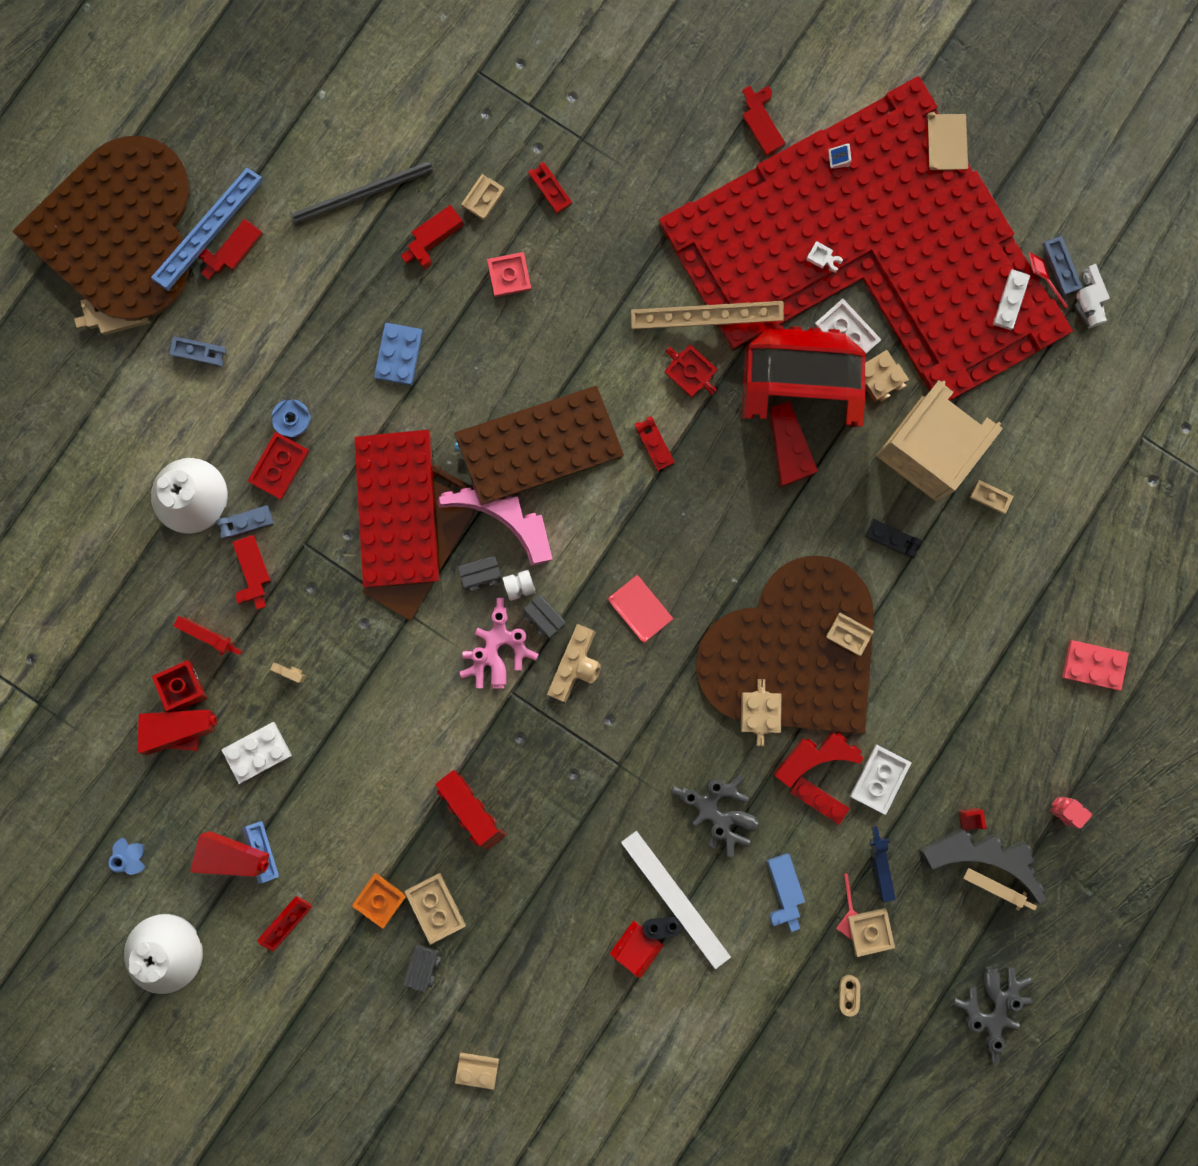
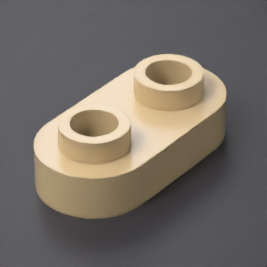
M853 975L842 977L839 984V1009L844 1015L849 1017L856 1015L860 1009V982ZM847 982H852V987L847 988ZM847 1002L852 1003L850 1008L845 1007Z

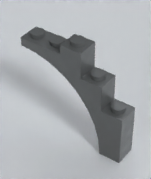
M958 829L919 850L927 866L932 870L945 864L960 861H978L995 865L1012 875L1027 890L1034 902L1041 904L1046 901L1044 888L1040 883L1036 882L1034 878L1036 873L1031 866H1028V864L1034 862L1032 858L1034 854L1028 844L1018 842L1002 850L1004 847L999 838L991 835L972 844L971 842L974 840L971 834L963 829Z

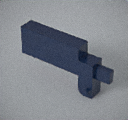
M873 826L871 827L873 838L870 839V852L879 898L883 902L896 900L886 851H888L887 843H890V840L880 837L878 827Z

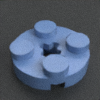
M293 399L281 401L272 412V424L275 430L281 435L293 439L307 431L312 419L308 408L302 402ZM295 414V421L287 423L289 420L287 416Z

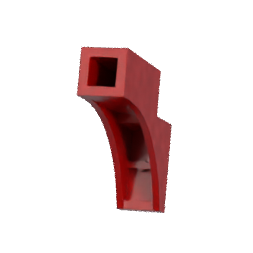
M830 733L818 749H816L817 745L809 738L807 740L801 738L773 775L787 787L791 788L803 773L820 763L832 760H847L860 764L864 757L860 755L862 751L855 745L850 747L845 743L847 739L840 733Z

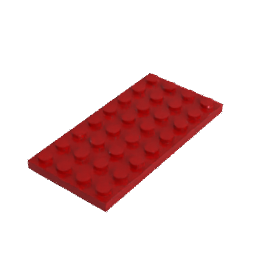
M430 430L354 437L363 587L370 588L440 581Z

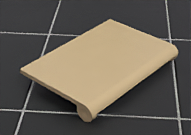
M928 113L930 170H968L966 114Z

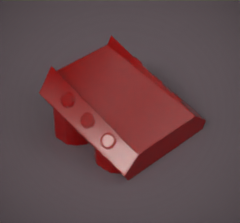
M633 921L620 940L615 943L610 955L636 977L641 978L664 944L658 939L646 938L642 933V926Z

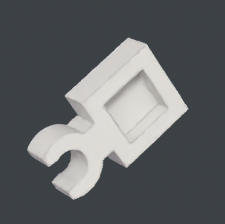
M817 241L806 259L822 269L826 264L830 271L835 273L838 268L833 265V262L841 264L843 261L839 256H831L833 250Z

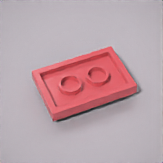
M1070 640L1062 678L1121 691L1129 653Z

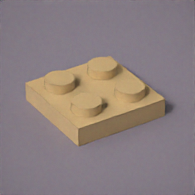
M882 908L847 917L857 957L895 948L887 909Z

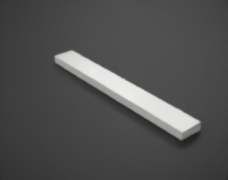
M637 830L621 842L713 967L717 969L730 959L729 953Z

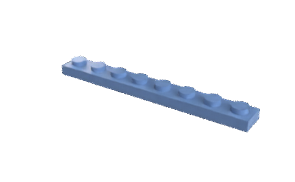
M246 168L154 273L151 279L169 291L263 182L262 177Z

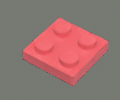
M524 252L487 259L495 297L532 290Z

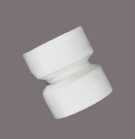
M529 570L519 572L517 576L512 574L503 577L510 601L519 599L522 594L528 596L536 593Z

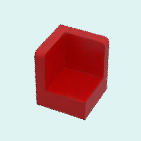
M973 808L958 811L961 829L965 831L978 828L982 830L987 829L983 809Z

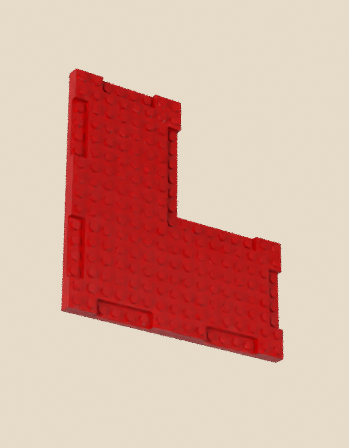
M920 76L891 90L885 97L825 130L821 129L757 164L753 170L697 201H690L659 219L658 224L705 305L784 302V321L717 325L732 351L756 339L767 328H771V325H781L863 279L929 392L938 380L941 382L944 380L946 382L945 386L953 391L948 399L952 401L1073 332V329L1056 301L1050 299L1036 274L1033 273V269L1013 238L1015 233L977 170L973 172L969 163L968 170H930L928 113L934 112L938 114V106ZM844 144H850L852 160L850 166L831 169L828 150ZM816 241L833 250L831 256H839L843 259L841 264L833 262V265L838 268L836 273L830 271L826 264L822 269L806 260ZM1013 269L1030 275L1014 327L1012 330L993 325L1009 273Z

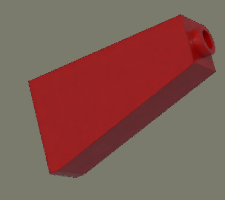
M210 710L139 714L138 753L144 756L213 733L214 727L217 725V717Z
M209 831L199 834L190 872L257 876L265 873L267 870L270 854Z

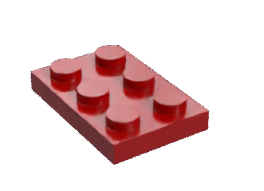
M275 432L247 481L282 500L310 450Z

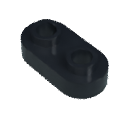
M675 917L654 918L644 922L642 933L648 939L671 938L680 934L682 925ZM671 923L675 925L674 931L669 928ZM651 925H654L656 927L655 932H651Z

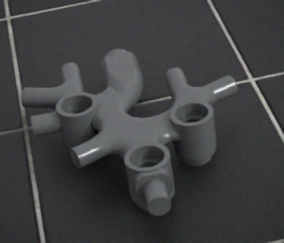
M740 774L729 784H723L719 779H711L707 785L708 793L706 795H698L693 789H680L673 786L672 794L679 796V799L687 805H694L698 808L699 815L692 821L696 827L705 820L712 821L713 824L710 828L712 837L708 844L709 846L716 848L718 841L724 839L726 842V856L728 857L734 856L735 843L746 847L749 846L750 839L733 833L730 827L737 825L748 831H755L759 820L755 816L743 811L721 813L717 808L719 799L726 796L746 804L748 796L737 791V787L744 781ZM719 784V789L713 790V785ZM689 794L694 795L692 801L687 800ZM717 828H722L721 834H716Z
M1007 967L1008 989L1005 992L1000 989V972H998V968H985V989L995 1004V1009L992 1013L984 1014L978 1009L977 987H969L968 1001L954 998L952 1002L953 1006L966 1011L968 1015L965 1018V1024L972 1032L979 1033L984 1028L987 1029L988 1035L985 1038V1043L988 1046V1052L991 1053L992 1063H1000L999 1054L1005 1048V1041L1001 1038L1002 1030L1008 1027L1018 1031L1020 1023L1008 1017V1010L1018 1012L1023 1006L1031 1005V998L1020 997L1019 991L1032 985L1033 982L1030 977L1017 981L1015 967Z

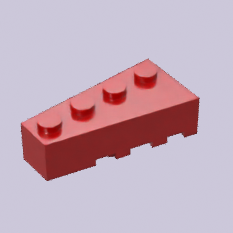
M790 401L772 407L769 411L777 462L779 488H783L814 476L818 470Z
M452 770L435 784L438 788L437 794L442 800H447L449 803L448 809L453 815L457 814L460 818V821H458L460 826L465 831L468 830L472 835L470 839L475 846L479 845L489 850L507 836L503 830L501 831L495 827L496 820L488 812H484L485 806L476 796L473 797L474 792L457 771Z

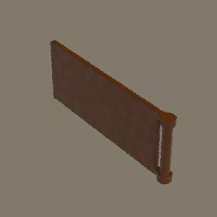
M436 464L432 470L440 572L473 516L475 509L465 507L439 508L438 498L441 497L442 493L453 492V494H456V492L435 481L437 476L460 489L471 488L474 490V488L442 470V467ZM434 582L364 588L362 592L405 618L412 620Z

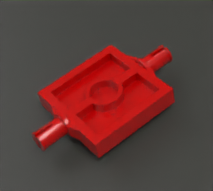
M691 344L678 354L670 346L666 349L665 353L673 360L664 373L688 396L692 398L703 388L711 395L717 391L709 381L718 369Z

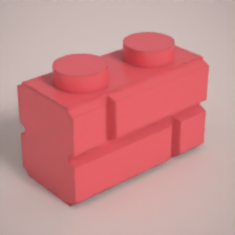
M1058 797L1052 803L1051 812L1065 825L1082 828L1091 818L1092 813L1082 807L1083 805L1076 799Z

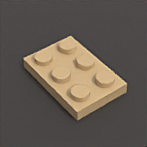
M441 873L404 891L430 944L466 926Z

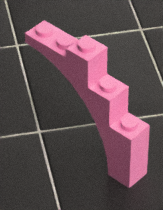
M465 488L456 494H453V492L442 493L441 497L438 498L439 508H471L498 519L519 539L527 553L531 566L548 563L552 560L542 515L536 516V513L525 515V518H523L518 496L512 497L511 495L481 506L475 488L474 490Z

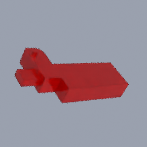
M749 85L742 90L746 98L745 104L749 111L743 114V119L765 156L769 157L785 147L784 139L763 106L771 101L772 90L768 85L754 93Z
M451 205L412 231L416 240L407 245L409 250L401 255L406 264L416 258L423 269L426 270L432 264L427 251L464 226L462 219Z
M244 218L215 255L206 248L201 252L198 258L207 264L201 274L210 280L216 272L220 274L225 266L234 271L260 240L263 233Z
M251 535L232 542L249 587L236 593L237 603L241 605L254 600L257 610L267 607L263 598L266 594L262 585L271 582L255 536Z
M178 616L173 627L214 646L215 649L221 651L219 654L221 656L224 653L231 652L237 655H242L243 653L242 650L234 647L235 643L230 641V637L226 638L188 618Z

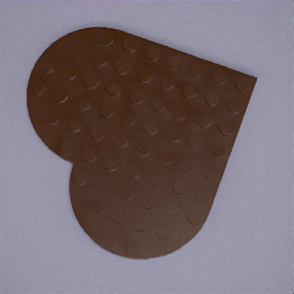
M125 136L111 140L97 148L12 232L103 314L112 318L125 319L126 321L142 320V318L149 316L154 317L164 312L176 302L187 285L186 280L188 272H190L189 266L169 291L151 279L154 273L184 240L175 226L184 215L188 196L190 197V182L186 169L172 149L155 139L144 136Z
M824 556L801 557L779 568L764 586L758 608H743L724 615L708 629L702 638L696 656V674L701 690L709 703L725 716L741 722V693L757 691V679H765V691L781 694V726L865 733L872 635L861 656L825 638L838 613H842L873 630V603L869 590L861 577L843 562Z

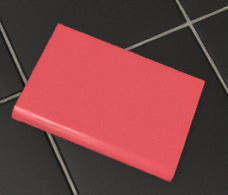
M638 575L607 599L643 643L673 620V617Z

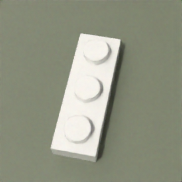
M1013 269L1010 271L993 325L1008 330L1013 329L1030 275Z

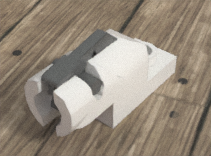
M1096 264L1088 266L1082 272L1083 281L1088 287L1076 293L1078 302L1075 304V308L1088 329L1107 321L1104 306L1101 305L1110 299Z

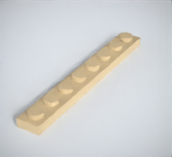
M772 301L631 310L632 329L784 321V302Z

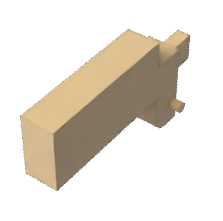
M86 299L80 300L84 316L74 318L76 328L79 329L87 326L90 329L99 327L103 335L151 323L150 317L137 321H126L125 319L109 317L98 311Z
M968 868L963 878L1017 905L1016 910L1018 911L1023 905L1033 910L1037 907L1026 901V892L1020 894Z

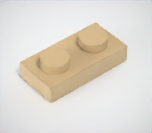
M978 480L969 498L997 512L1006 514L1014 496Z

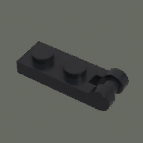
M875 519L872 520L865 535L866 538L915 559L917 554V547H920L922 543L921 539L910 536ZM905 542L911 543L909 549L903 547Z

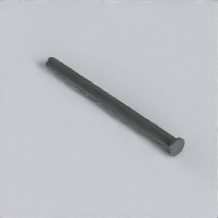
M425 162L292 213L290 211L294 225L297 226V223L428 174L433 171L430 162Z

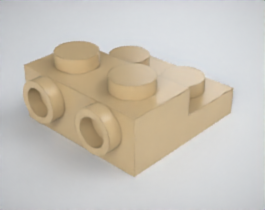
M888 350L865 363V389L873 402L877 400L882 402L891 396L890 392L894 390L898 392L907 386L905 383L909 380L901 366L895 363Z

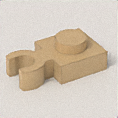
M273 663L270 670L298 683H303L306 678L305 675L301 674L302 670L293 666L289 669L278 663Z

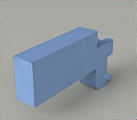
M786 853L766 860L782 907L771 912L769 920L773 926L787 922L792 932L800 929L797 920L800 914L796 905L804 903L805 899L790 855Z

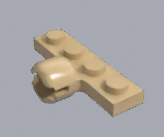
M579 624L576 625L547 695L566 702L577 679L588 683H593L597 679L601 665L599 662L587 657V652L596 631Z

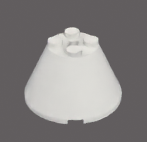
M184 458L168 464L157 475L151 491L152 507L158 519L168 528L186 534L202 532L213 526L216 520L220 519V515L224 508H226L228 500L227 486L221 473L208 462L195 458Z
M171 914L155 915L140 922L130 933L124 949L125 966L132 980L144 990L157 994L172 993L189 984L198 973L203 958L202 943H200L195 928L185 919Z

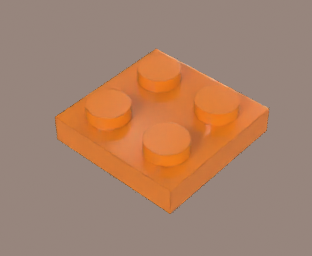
M375 873L352 907L383 929L406 898V894Z

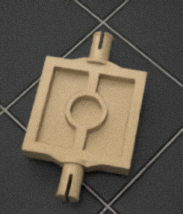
M757 679V691L741 693V732L757 734L756 746H765L764 734L770 732L781 733V694L765 691L766 680Z

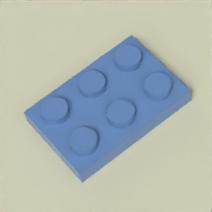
M385 323L374 378L412 386L423 330Z

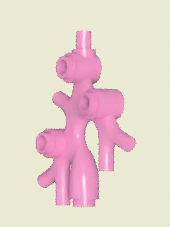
M497 598V605L492 613L493 628L490 631L477 628L475 635L482 637L486 641L485 648L478 647L473 651H463L462 654L463 659H472L474 665L460 671L462 679L474 675L476 677V688H483L484 667L486 665L491 667V684H493V688H504V685H506V667L498 655V648L501 645L507 644L514 649V670H522V659L524 657L536 661L539 656L538 653L529 650L525 646L524 642L527 639L525 631L515 629L510 632L506 629L505 623L508 621L506 608H504V598ZM498 614L503 615V618L501 620L496 619V616ZM517 633L522 634V638L520 640L515 639V635ZM478 652L483 653V656L480 659H478L476 656Z

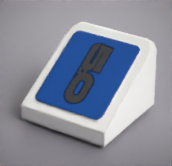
M844 144L828 150L831 169L850 166L852 161L850 144Z

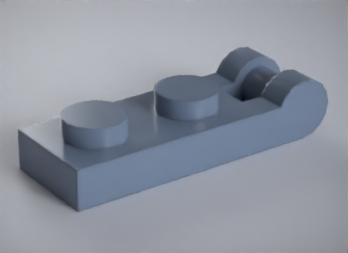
M173 336L169 354L178 358L222 367L224 362L222 361L223 354H226L227 348ZM211 351L216 352L214 358L210 357Z
M268 505L216 520L218 527L221 528V539L231 538L274 524ZM233 523L234 529L229 530L228 524Z

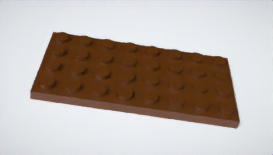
M597 385L454 433L481 506L624 456Z

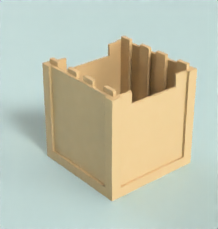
M938 380L925 397L922 396L876 455V457L936 502L956 491L1003 429L1000 426V422L994 423L988 417L982 424H979L950 402L948 399L953 391L945 386L946 382L944 380L942 382Z

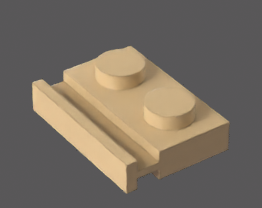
M482 174L461 205L485 221L505 192V188Z
M838 613L825 638L861 656L874 631L842 613Z
M460 1053L455 1083L494 1090L499 1059Z

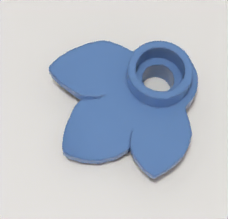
M125 838L119 839L113 845V855L109 859L110 869L116 873L124 871L130 875L143 871L145 866L139 859L144 853V845L140 843L128 845ZM118 859L122 861L121 866L117 865Z

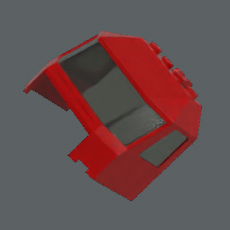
M771 325V328H767L746 347L740 420L754 419V415H760V419H767L768 395L847 400L845 425H850L849 428L862 427L865 407L866 352L845 333H840L839 329H828V332H821V328H809L805 331L802 330V327L798 326L783 329L781 325Z

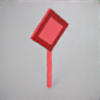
M1029 252L1033 273L1044 278L1062 305L1068 308L1067 303L1049 279L1045 260Z

